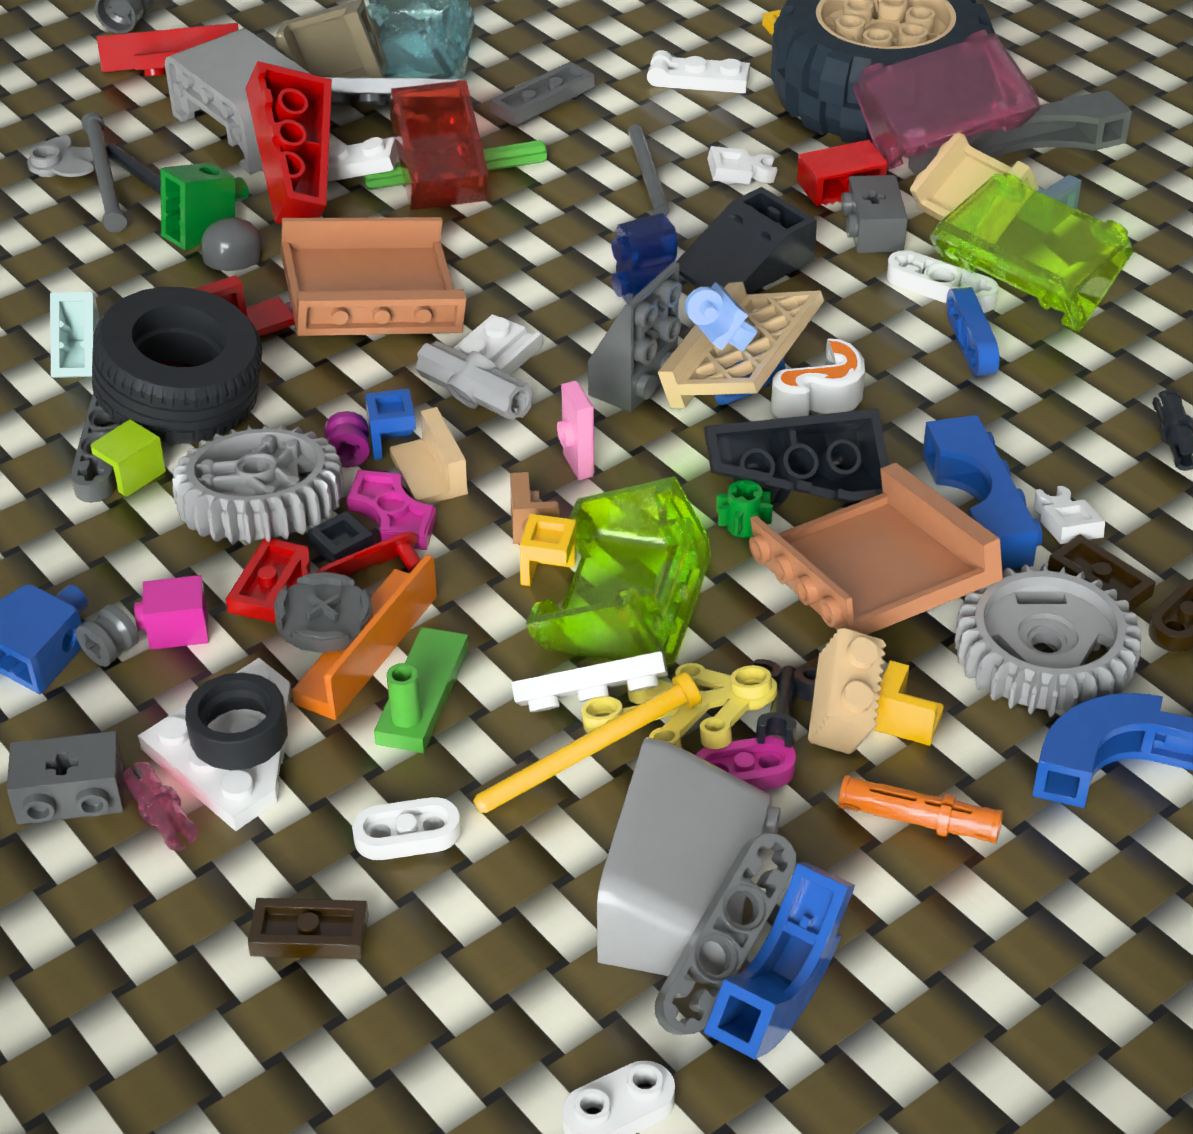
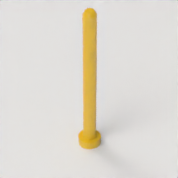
M686 672L673 677V687L478 793L473 800L479 813H488L684 704L688 709H692L701 704V695L694 681Z

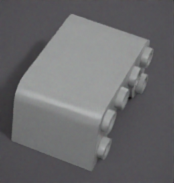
M243 28L166 57L165 70L173 116L181 122H185L195 118V111L204 110L226 127L228 144L231 146L238 144L243 151L245 159L240 160V167L252 175L263 170L245 88L257 61L310 73L257 37L254 33Z

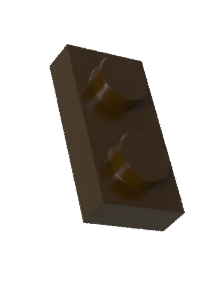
M1081 534L1049 556L1047 567L1049 571L1060 572L1064 567L1066 574L1077 576L1083 571L1085 580L1090 583L1100 579L1103 591L1115 589L1117 590V601L1126 600L1129 602V612L1153 596L1156 581Z
M256 898L248 938L250 956L362 960L369 917L367 901Z

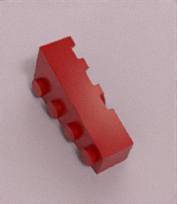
M257 61L245 90L275 223L282 224V218H320L327 201L332 79Z

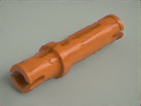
M845 775L838 800V808L860 811L878 817L925 826L926 828L935 829L936 835L948 837L949 833L977 838L993 844H997L1003 819V810L979 807L956 801L957 796L945 793L942 798L885 784L864 781L863 779Z

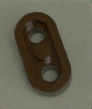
M1193 579L1182 583L1152 613L1148 630L1149 637L1157 646L1164 650L1182 652L1193 648Z

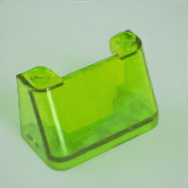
M1006 172L1002 175H992L944 217L930 235V240L941 261L961 268L965 267V270L971 273L977 268L1037 297L1041 307L1048 310L1051 306L1055 310L1062 311L1065 315L1061 319V323L1078 332L1082 330L1134 252L1131 242L1127 237L1128 231L1121 224L1113 220H1107L1105 223L1024 186L1020 179Z
M673 476L578 498L571 512L570 519L576 520V548L582 557L561 609L551 600L536 602L532 607L526 622L530 636L542 648L609 661L662 651L665 656L666 666L674 664L678 658L711 555L707 533L679 482Z

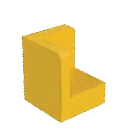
M536 514L529 515L519 545L521 585L531 586L538 563L564 567L575 566L577 559L576 520Z
M890 660L879 684L881 690L878 695L881 698L877 704L880 707L876 710L879 716L875 719L878 725L873 730L931 746L943 715L944 706L941 703L906 694L909 665Z

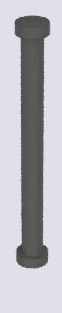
M90 112L83 116L81 124L84 132L88 134L105 211L102 218L103 225L109 232H120L125 229L127 219L125 213L120 210L102 132L105 124L100 114Z

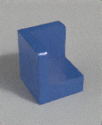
M409 388L365 394L369 439L374 461L383 460L381 439L409 436L416 429L415 413Z

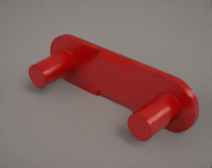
M404 532L320 568L316 573L329 572L351 577L353 573L375 564L380 565L397 557L401 558L411 573L421 561L413 548L418 542V537L415 532Z

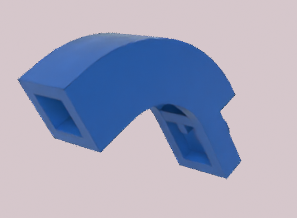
M1111 694L1082 702L1065 712L1049 729L1042 746L1032 796L1085 808L1090 782L1096 772L1109 763L1124 759H1142L1193 770V718L1160 711L1163 696L1151 694Z
M805 861L797 863L768 937L753 961L741 973L723 980L703 1033L753 1059L762 1057L774 1049L789 1033L810 1002L833 958L842 937L837 931L855 885Z

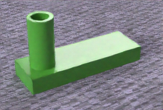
M421 627L405 663L395 664L387 671L389 699L374 729L376 745L425 753L469 650L468 635Z

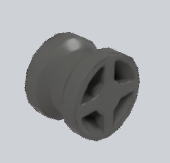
M111 604L98 612L95 621L82 623L76 628L75 632L77 640L86 655L93 662L104 667L116 660L117 652L121 649L129 650L139 641L138 631L129 616L122 609Z

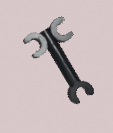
M756 659L754 665L764 667L770 671L771 677L777 683L778 691L776 698L772 701L770 713L762 714L758 717L756 741L759 744H764L767 736L779 735L784 737L785 747L791 748L795 743L797 725L795 719L790 716L794 695L799 699L813 702L817 666L807 665L797 669L792 666L781 668L776 662Z

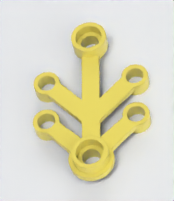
M698 663L683 664L676 669L675 674L677 676L682 672H686L692 678L701 695L702 703L692 709H688L683 704L659 717L658 719L672 718L663 727L653 730L649 737L667 740L681 747V737L710 708L723 706L714 717L704 719L699 727L701 743L704 747L709 749L727 747L732 742L731 727L747 710H759L771 703L778 693L777 683L771 677L770 671L761 666H744L735 670L731 675L705 669L704 666ZM658 679V687L629 692L627 684L628 697L631 702L642 704L674 685L673 683ZM706 687L713 689V690L703 691ZM601 696L592 698L585 702L581 708L584 730L586 733H589L636 706L622 709V703L613 697Z

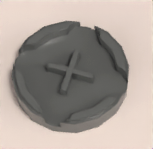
M329 572L304 575L297 578V584L287 589L286 585L279 591L274 603L276 629L286 642L301 650L318 653L340 651L347 648L372 619L370 594L364 587L362 591L359 587L355 586V580L345 575Z

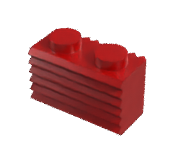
M870 140L798 155L797 182L817 207L821 204L826 206L829 202L831 204L835 201L840 203L842 192H848L849 176L887 175V160L880 154V151H877L876 147L874 148Z

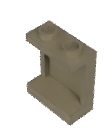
M364 0L352 1L286 20L282 23L275 38L276 47L280 53L310 74L320 77L362 78L367 76V78H383L389 66Z

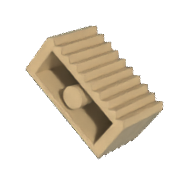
M846 628L837 629V633L834 634L833 638H830V643H826V648H823L822 652L819 653L808 734L810 743L851 754L878 725L875 719L879 716L876 710L880 707L877 702L881 698L878 693L881 690L879 684L882 678L880 675L884 672L881 668L885 663L882 660L885 655L883 649L886 647L882 639Z

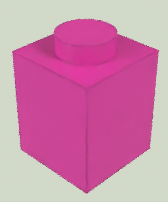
M201 575L143 581V601L134 603L137 630H146L150 650L209 643L208 608Z

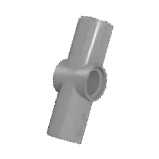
M436 341L432 344L425 343L417 353L418 361L415 369L420 376L446 388L452 396L469 408L476 409L481 405L510 420L517 417L523 418L531 408V398L534 392L529 384L500 371L490 359L479 352L471 351L469 355H466Z

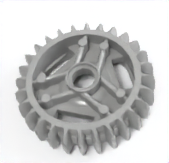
M266 424L262 429H251L248 425V429L245 431L236 432L231 429L230 434L225 436L215 434L211 442L201 440L198 448H189L186 456L178 459V465L173 469L174 476L172 479V489L180 519L186 522L187 527L191 530L197 529L198 534L202 537L211 534L216 542L226 537L233 545L238 540H247L251 545L254 540L263 539L264 537L268 543L271 538L279 536L287 540L289 533L298 532L303 535L306 531V526L315 527L320 524L321 519H329L331 517L332 510H336L339 507V500L343 497L344 488L342 464L340 463L339 455L336 454L335 447L328 444L327 439L323 437L317 438L316 433L312 431L304 434L299 427L289 431L283 424L278 429H269ZM299 475L305 477V479L301 482L299 480Z
M1025 564L1021 568V573H1015L1012 569L1006 568L1002 575V581L966 595L963 605L960 606L956 623L955 649L957 650L958 663L964 665L967 678H976V688L978 690L991 688L990 696L993 701L1005 697L1009 699L1008 706L1010 709L1017 704L1028 706L1030 715L1034 712L1035 708L1045 709L1051 718L1055 710L1067 712L1074 706L1087 700L1123 693L1125 687L1131 684L1140 658L1142 630L1137 626V615L1129 612V602L1126 600L1117 601V590L1115 589L1103 591L1100 579L1090 583L1085 580L1083 571L1077 576L1066 574L1064 567L1060 572L1048 571L1044 564L1040 571H1032ZM1047 643L1055 646L1058 651L1045 653L1037 650L1033 645ZM1101 644L1106 647L1108 652L1094 662L1084 665L1092 650H1100Z

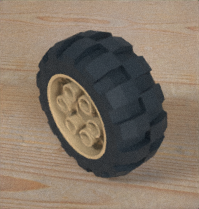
M787 0L774 23L771 79L783 107L791 117H800L804 127L821 135L831 133L841 136V141L848 143L870 140V142L886 143L887 147L910 145L911 134L968 122L973 118L986 100V94L991 88L996 34L984 5L977 4L976 0Z

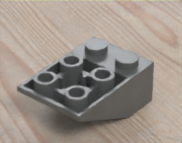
M671 263L624 306L588 360L589 396L632 412L645 399H649L655 389L662 384L658 371L678 347V334L681 328V321L678 318L679 298L682 291V286L679 283V263Z

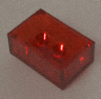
M467 80L391 88L390 118L410 210L486 201L489 174Z

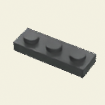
M568 62L490 99V113L513 126L523 124L528 119L549 111L553 107L569 99L576 98L581 93L594 88V74L572 62Z

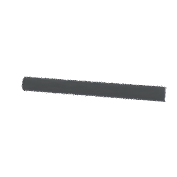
M638 124L631 125L628 129V134L654 214L659 218L665 217L669 213V207L643 129Z

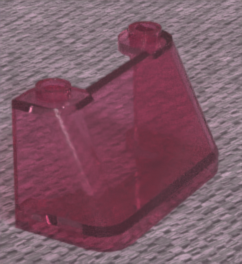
M981 30L965 38V42L886 67H884L883 63L871 65L862 70L863 76L853 86L877 151H880V154L887 160V170L902 166L904 164L902 161L903 156L907 158L913 155H917V157L924 155L929 149L943 145L954 134L960 132L967 137L989 129L995 132L1003 128V131L1006 132L1021 127L1041 108L1036 92L997 34H988L987 30Z

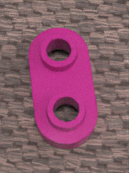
M767 736L764 744H759L756 738L733 741L727 747L721 749L704 747L696 753V756L761 790L782 787L792 780L795 773L796 753L794 748L785 747V740L774 736Z

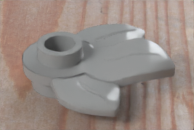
M68 135L56 137L42 145L35 146L30 150V157L27 160L28 169L41 177H52L57 174L64 177H77L89 174L95 170L91 147L72 146Z

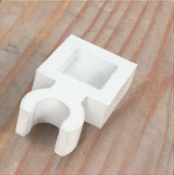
M711 146L707 158L713 181H720L725 184H750L751 178L763 183H774L778 171L777 167H772L774 161L772 155L759 154L755 157L749 156L745 149Z
M1057 486L1056 496H1049L1041 489L1036 490L1034 509L1041 514L1040 522L1060 544L1068 543L1079 534L1089 540L1104 537L1105 520L1085 500L1071 501V491L1068 488Z

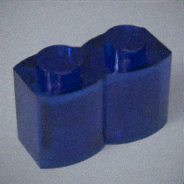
M663 213L617 225L616 237L612 239L611 248L613 256L617 261L616 273L612 274V286L618 297H622L628 303L671 263L675 262L677 257L676 229Z

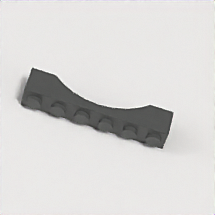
M1104 90L911 134L908 168L916 176L924 171L936 157L940 147L949 141L956 131L965 135L971 147L992 158L1031 148L1064 147L1095 151L1125 144L1132 110L1112 92Z

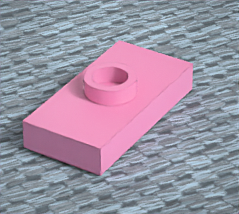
M577 381L561 384L562 421L557 423V432L560 443L563 446V455L579 481L591 478L594 474V407L581 385Z

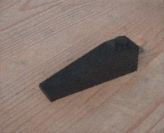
M878 409L710 425L703 428L711 473L741 480H750L759 484L846 503L861 502L883 493L880 468L888 466L889 463Z

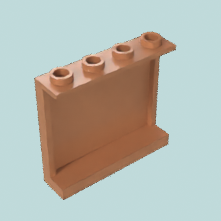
M442 217L282 218L281 257L297 336L463 333L466 296L463 289H454L440 242Z
M893 463L880 468L882 494L777 534L758 516L751 517L753 537L749 539V546L756 562L759 564L763 563L775 574L781 584H786L798 595L804 605H810L820 614L829 627H834L836 630L846 628L868 635L1002 581L1000 538L898 463Z

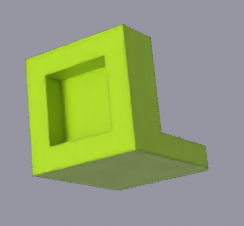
M131 419L90 445L92 454L114 467L118 491L125 497L133 494L166 472L160 437Z

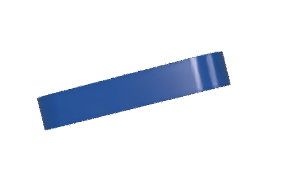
M973 288L949 289L946 299L948 320L972 375L997 374L1000 362L998 344Z

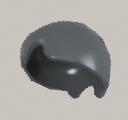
M236 217L221 218L213 222L206 228L202 236L203 262L215 270L223 271L242 270L257 264L260 260L262 245L260 232L250 221Z

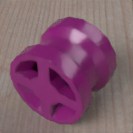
M350 411L338 412L330 416L325 423L324 435L328 444L335 447L342 467L350 468L362 464L368 458L370 451L367 421L362 415Z

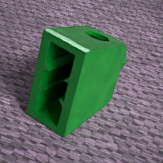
M212 163L161 168V236L184 251L200 245L203 233L208 226L221 218L235 217V203L246 200L249 196V189L245 180L241 177L234 178L232 174Z

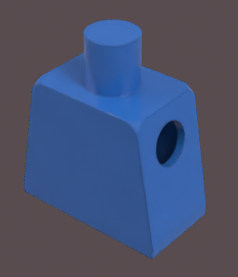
M32 584L23 585L0 599V674L39 695L48 688L82 649L75 632L76 628L81 625L79 613L88 607V600L78 587L70 584L53 596Z

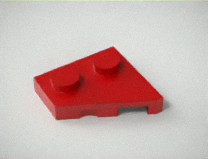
M264 537L226 597L227 612L275 623L274 603L279 591L286 585L287 589L297 584V578L311 574L308 546L276 539H270L268 543Z

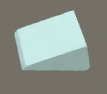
M93 292L50 293L52 378L92 377L93 335L96 325L100 320Z

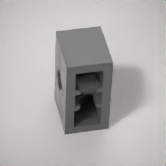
M896 175L849 176L848 192H842L841 211L843 216H847V237H853L857 253L897 252L904 250L907 214Z
M116 731L10 743L7 793L17 825L124 812V762Z

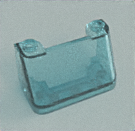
M369 0L367 9L372 22L379 24L381 27L379 41L389 64L383 78L458 79L466 74L474 25V15L468 0Z

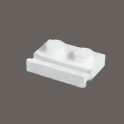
M492 314L459 342L454 349L466 355H469L471 351L479 352L490 359L500 371L511 375L542 347V333L536 331L532 335L526 332V327Z

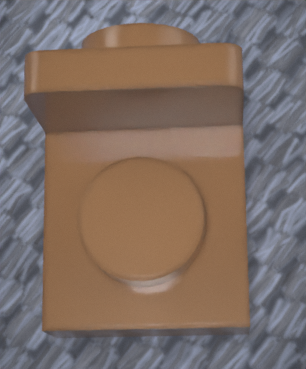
M529 472L510 473L513 544H520L529 515L536 514L559 518V503L556 501L539 502V491H530Z

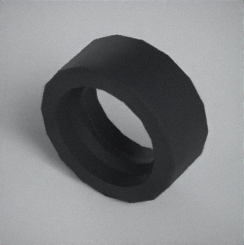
M245 672L223 674L206 681L196 689L186 704L185 721L190 745L198 759L214 768L232 771L250 769L265 763L281 750L288 736L284 697L275 683L261 675ZM249 709L266 715V718L258 725L243 732L223 733L208 727L209 723L219 715L232 710Z

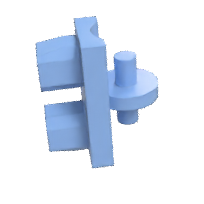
M716 282L711 288L699 287L688 295L685 301L687 316L696 323L710 342L719 349L723 350L726 344L730 343L740 351H743L757 334V329L745 320L748 314L726 289Z

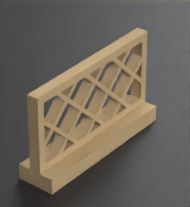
M743 282L728 283L725 286L726 291L748 314L745 320L757 329V334L743 351H740L730 343H727L723 350L713 345L695 324L658 371L670 409L686 408L695 395L758 393L823 304L824 299L821 290L747 294ZM752 373L749 378H741Z

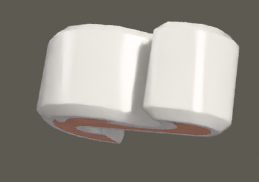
M827 339L824 366L778 371L772 380V413L778 418L809 416V411L829 414L854 410L863 399L865 364L861 353L853 345L843 340Z

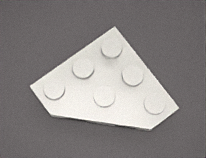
M257 658L236 672L261 675L275 683L284 697L286 716H288V711L291 709L292 691L291 684L287 679L260 658ZM186 705L138 735L143 752L235 831L268 810L278 801V779L280 765L283 764L286 740L281 750L267 762L250 769L229 771L211 767L196 756L190 745L185 721ZM249 709L232 710L219 715L209 723L208 727L223 733L243 732L258 725L266 718V715Z

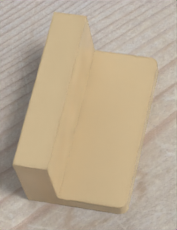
M437 407L420 411L422 439L390 447V456L399 474H402V480L411 498L421 503L431 504L468 494L466 460Z

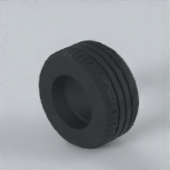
M157 287L138 291L124 297L109 308L96 325L92 348V388L94 396L102 409L118 425H122L131 419L160 437L161 442L181 444L211 440L215 434L223 435L235 428L248 417L250 411L255 406L262 362L261 338L247 316L235 305L220 296L186 287ZM159 362H183L194 366L173 367L160 364Z

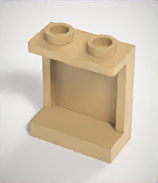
M956 131L950 140L940 147L936 157L924 171L916 176L913 185L910 187V191L921 211L989 248L993 246L1039 189L1030 166L1017 161L1013 167H1010L971 147L965 135L959 131Z

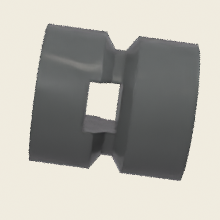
M96 0L95 14L103 27L117 34H125L133 30L152 7L154 0Z

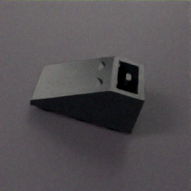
M765 188L755 189L733 200L676 261L679 263V276L697 288H711L715 282L723 288L728 283L743 282L746 293L751 294L814 261L817 220Z

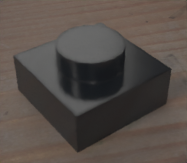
M347 511L308 530L309 544L329 563L374 545L373 534Z

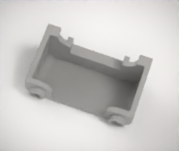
M646 737L641 746L600 880L597 899L598 963L669 976L741 848L748 840L766 833L777 834L781 808L772 806V795L667 740ZM742 875L741 879L743 881L751 882V878L745 879ZM735 892L728 900L727 912L735 923L742 925V915L747 896L740 892ZM713 941L704 943L699 952V962L707 973L712 975L720 973L726 962L723 948ZM748 955L741 967L746 966ZM688 974L685 975V979L694 981Z

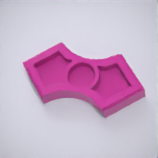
M358 470L347 497L348 511L361 513L374 520L380 527L381 542L404 532L412 531L418 537V542L413 548L427 550L437 521L436 508L433 505L418 502L407 495L402 488V474Z

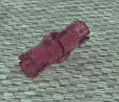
M137 762L134 764L143 776L141 779L136 777L130 767L126 769L122 777V783L138 802V812L148 825L156 827L170 850L180 851L186 849L177 836L179 832L192 845L198 836V827L182 810L181 799L172 787L164 785L155 773L152 765L147 762Z

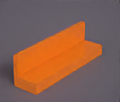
M426 554L410 574L398 569L392 571L370 597L372 619L347 648L340 651L324 652L291 690L294 705L333 720L339 718L436 599L437 589L433 556Z

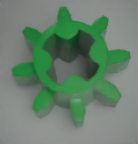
M739 480L730 484L728 495L723 493L717 494L716 512L718 513V525L726 526L727 530L734 536L742 538L752 537L751 517L758 516L766 524L772 523L773 505L770 504L771 493L769 491L763 492L759 484L750 480Z

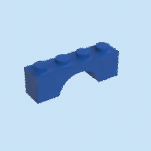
M978 415L926 422L922 458L935 484L961 489L973 495L981 502L969 508L968 516L1000 538L1002 571L1006 568H1022L1025 564L1028 567L1033 566L1036 548L1042 543L1041 525L1038 519L1032 518L1028 511L1022 489H1017L1011 479L1009 465L1006 460H1001L996 450L993 434L986 432Z

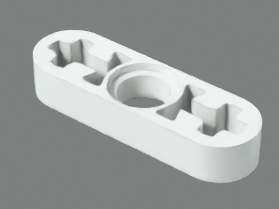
M908 250L894 252L888 258L887 280L897 287L946 303L949 289L972 287L984 313L993 310L996 306L998 284L990 277Z

